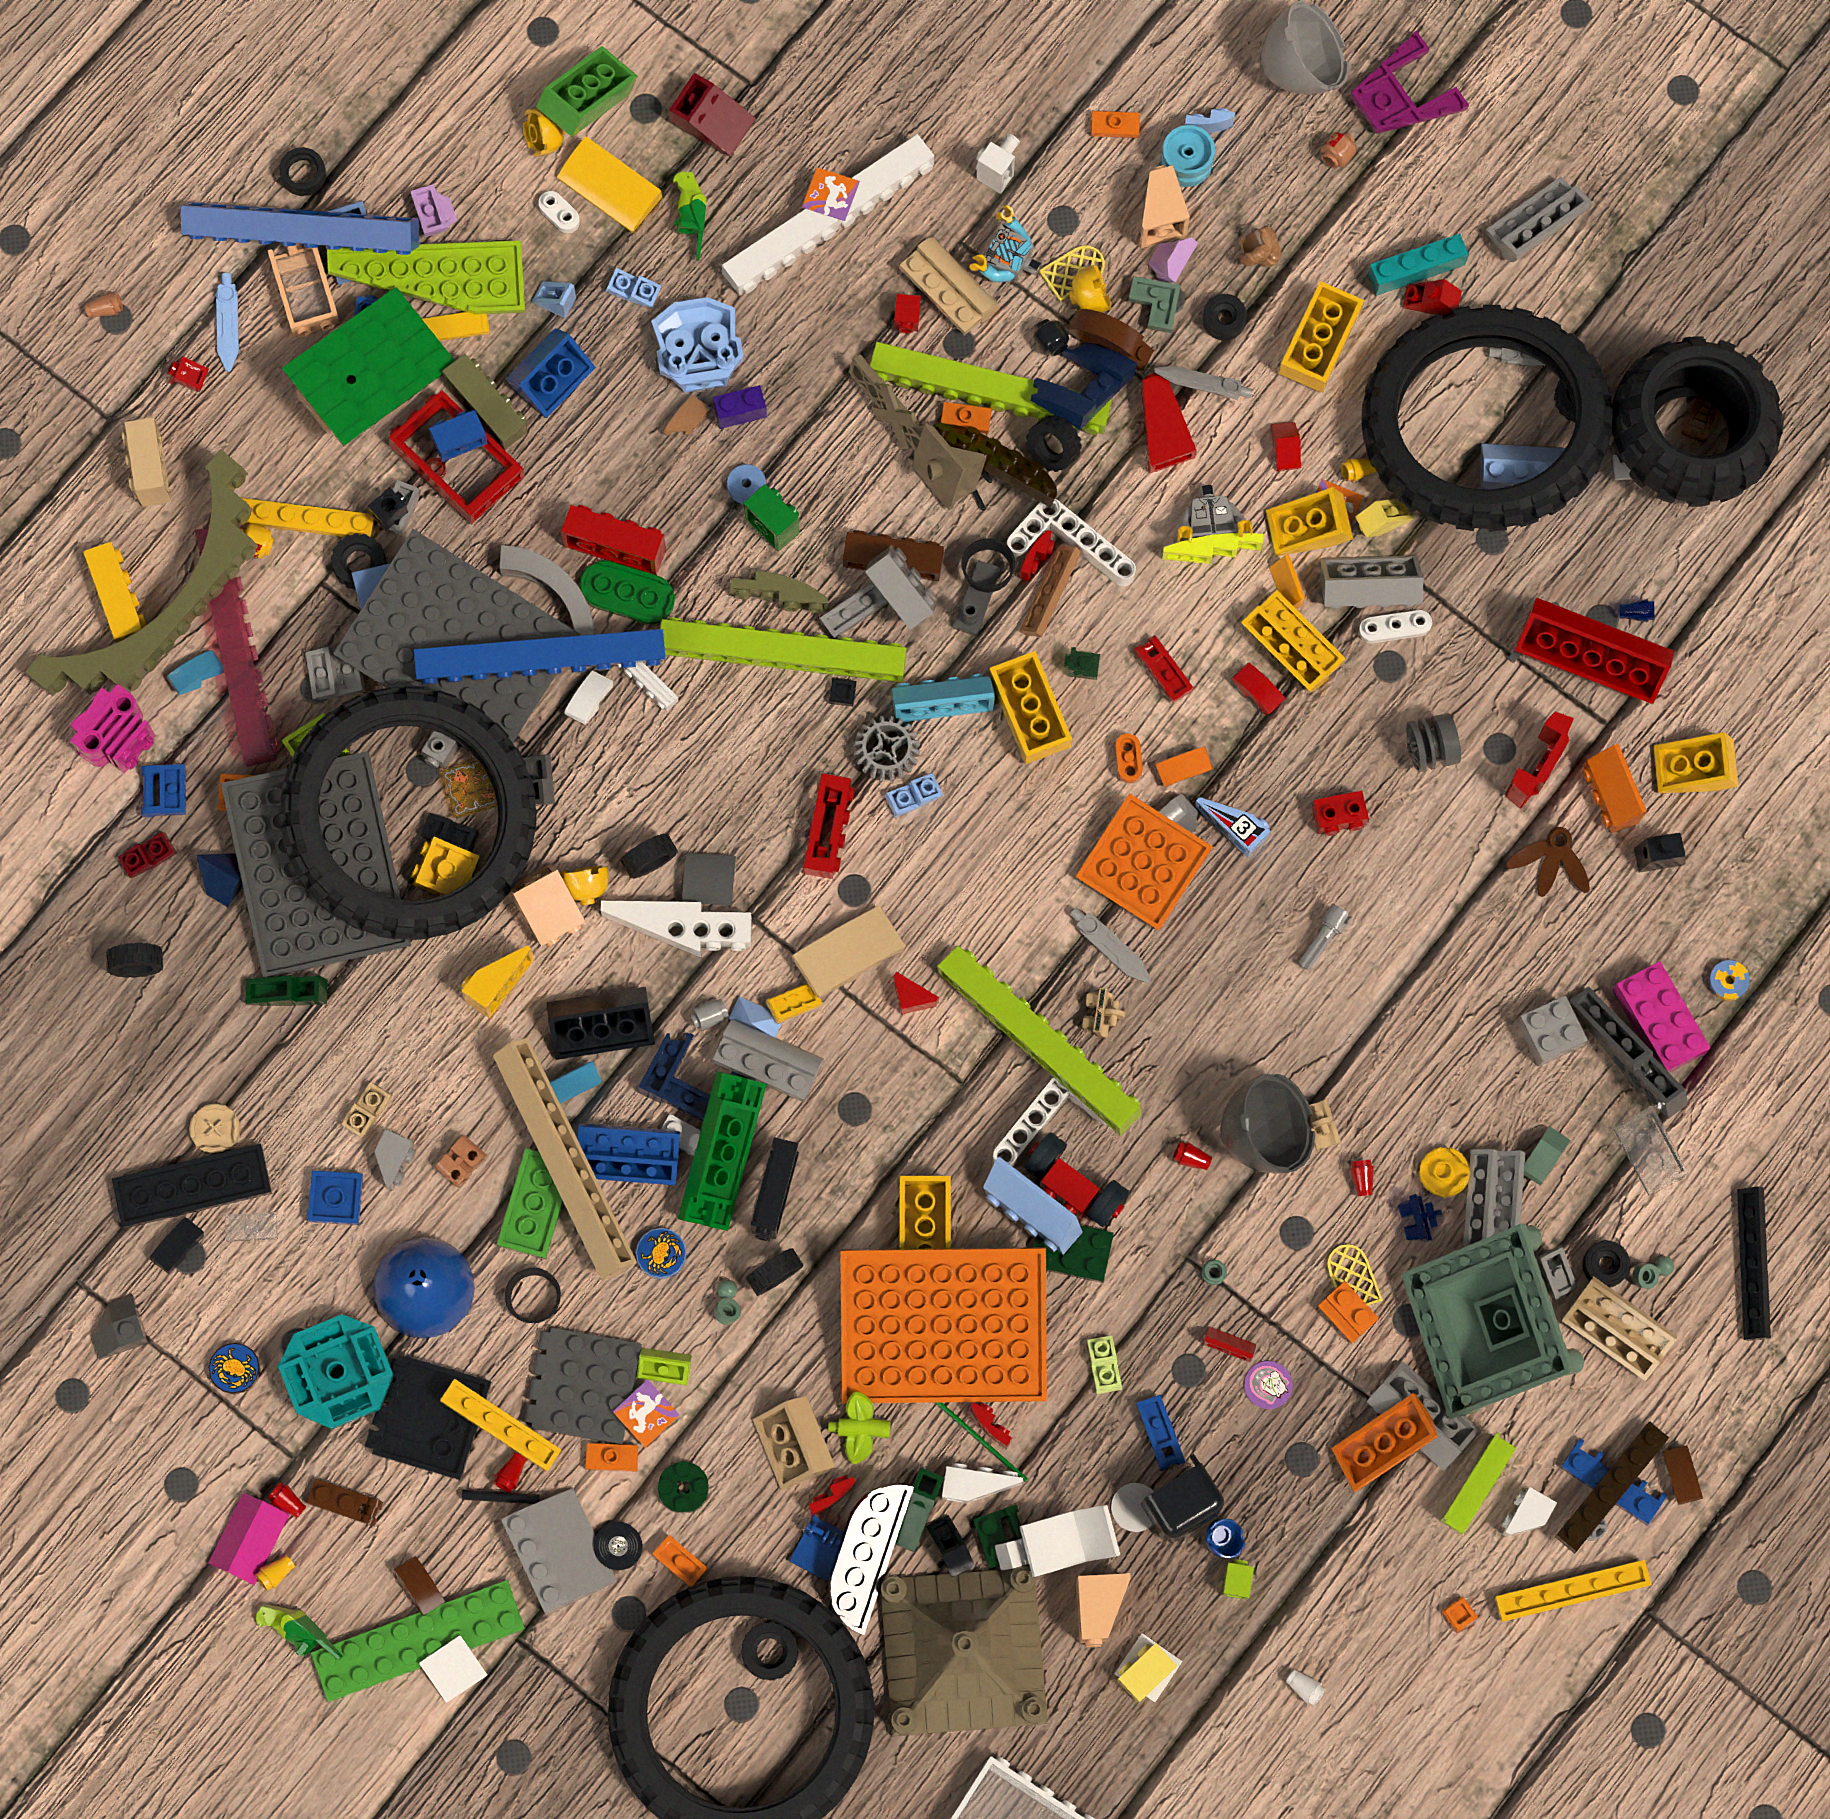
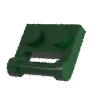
M1012 1505L973 1519L989 1569L1000 1566L995 1545L1008 1542L1000 1519L1008 1517L1015 1540L1022 1538L1017 1505Z

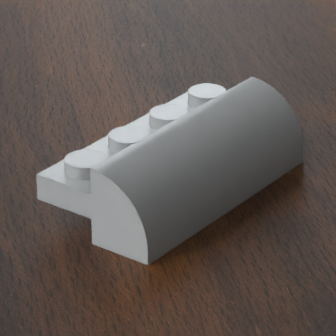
M1560 176L1488 227L1486 235L1501 249V255L1506 260L1515 262L1590 209L1592 201L1577 186L1572 188Z
M732 1019L723 1033V1038L712 1062L749 1079L766 1083L768 1087L805 1102L825 1059Z
M1471 1149L1463 1248L1520 1224L1525 1152L1521 1150Z

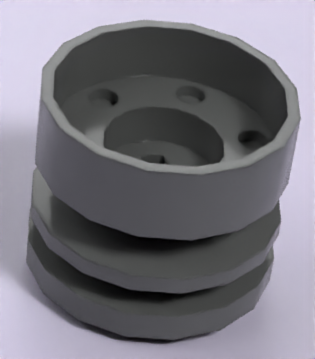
M1450 713L1432 716L1431 728H1429L1426 720L1423 718L1419 719L1418 725L1415 721L1407 722L1406 743L1410 758L1417 772L1425 771L1426 764L1429 769H1435L1436 757H1438L1441 765L1444 767L1461 762L1459 736Z

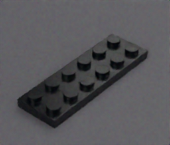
M261 1143L112 1178L121 1227L123 1229L273 1194Z

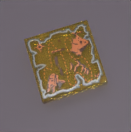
M478 760L441 771L456 819L497 807L491 781Z

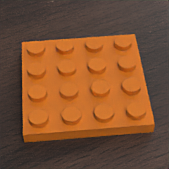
M1129 793L1075 877L1160 931L1212 851L1213 846Z

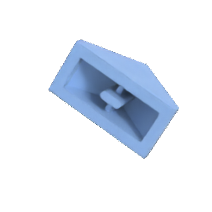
M543 281L532 302L566 318L576 300L574 285L572 283Z

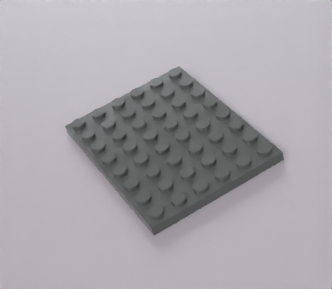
M412 529L333 655L386 688L424 687V689L433 691L440 690L455 695L456 698L466 703H472L484 711L485 715L495 723L497 722L509 735L513 743L556 674H547L546 670L537 671L535 676H522V672L512 673L511 678H497V674L487 675L486 680L473 681L472 676L462 677L461 682L448 683L447 678L437 679V684L422 685V680L417 681L414 649L581 636V634L415 529Z
M369 751L338 757L324 777L319 797V822L326 846L338 866L356 883L378 895L401 900ZM287 769L221 783L263 978L280 976L411 947L410 939L395 940L379 937L376 934L360 931L346 924L345 921L332 915L322 907L319 901L307 891L299 880L298 874L287 855L280 824V798Z

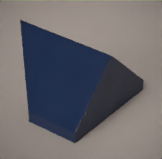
M236 854L196 855L207 896L228 908L243 887Z

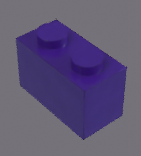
M760 385L713 397L714 409L720 429L767 417V407Z

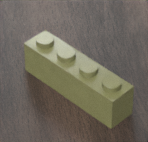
M464 354L442 371L444 380L471 411L475 410L480 422L503 449L506 450L528 433L526 427L527 420L520 411L515 412L511 408L512 403L504 393L499 394L495 389L497 385L490 376L485 377L480 372L482 368L474 358L470 360Z

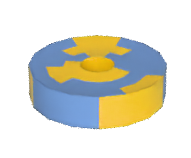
M1726 960L1715 965L1709 974L1708 982L1715 996L1721 1000L1732 1001L1745 994L1749 987L1750 977L1742 964L1737 961ZM1731 977L1733 984L1726 983L1725 978Z

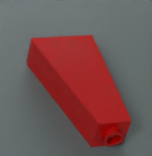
M1157 373L1146 376L1142 381L1141 393L1148 471L1151 474L1194 459L1197 449L1169 380Z

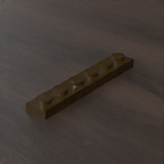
M1649 1421L1559 1530L1555 1538L1575 1554L1670 1437Z

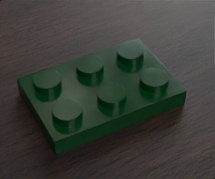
M1080 1225L1082 1234L1064 1255L1057 1250L1053 1253L1043 1244L1044 1240L1038 1235L1035 1237L1033 1247H1046V1271L1099 1283L1104 1282L1114 1235L1113 1232Z

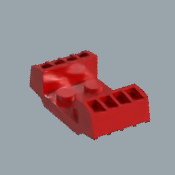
M1555 711L1545 722L1537 737L1549 745L1541 759L1544 762H1539L1532 775L1518 768L1506 792V797L1518 808L1521 809L1531 796L1538 795L1570 741L1568 732L1574 720L1573 717Z

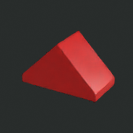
M1296 423L1271 424L1277 471L1301 469V443Z
M895 972L893 982L902 1015L937 1006L939 1003L938 996L900 973Z

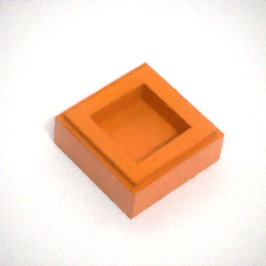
M1463 1596L1441 1611L1456 1633L1478 1618Z

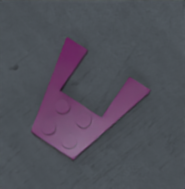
M1417 30L1351 92V99L1376 134L1466 111L1469 107V104L1457 87H1454L1417 108L1398 82L1393 72L1429 52V47Z

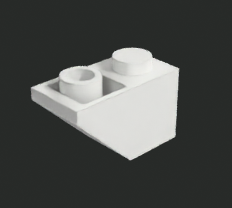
M1531 1487L1525 1492L1521 1490L1514 1502L1517 1505L1513 1515L1508 1513L1502 1523V1527L1505 1528L1502 1535L1508 1537L1542 1528L1557 1502Z

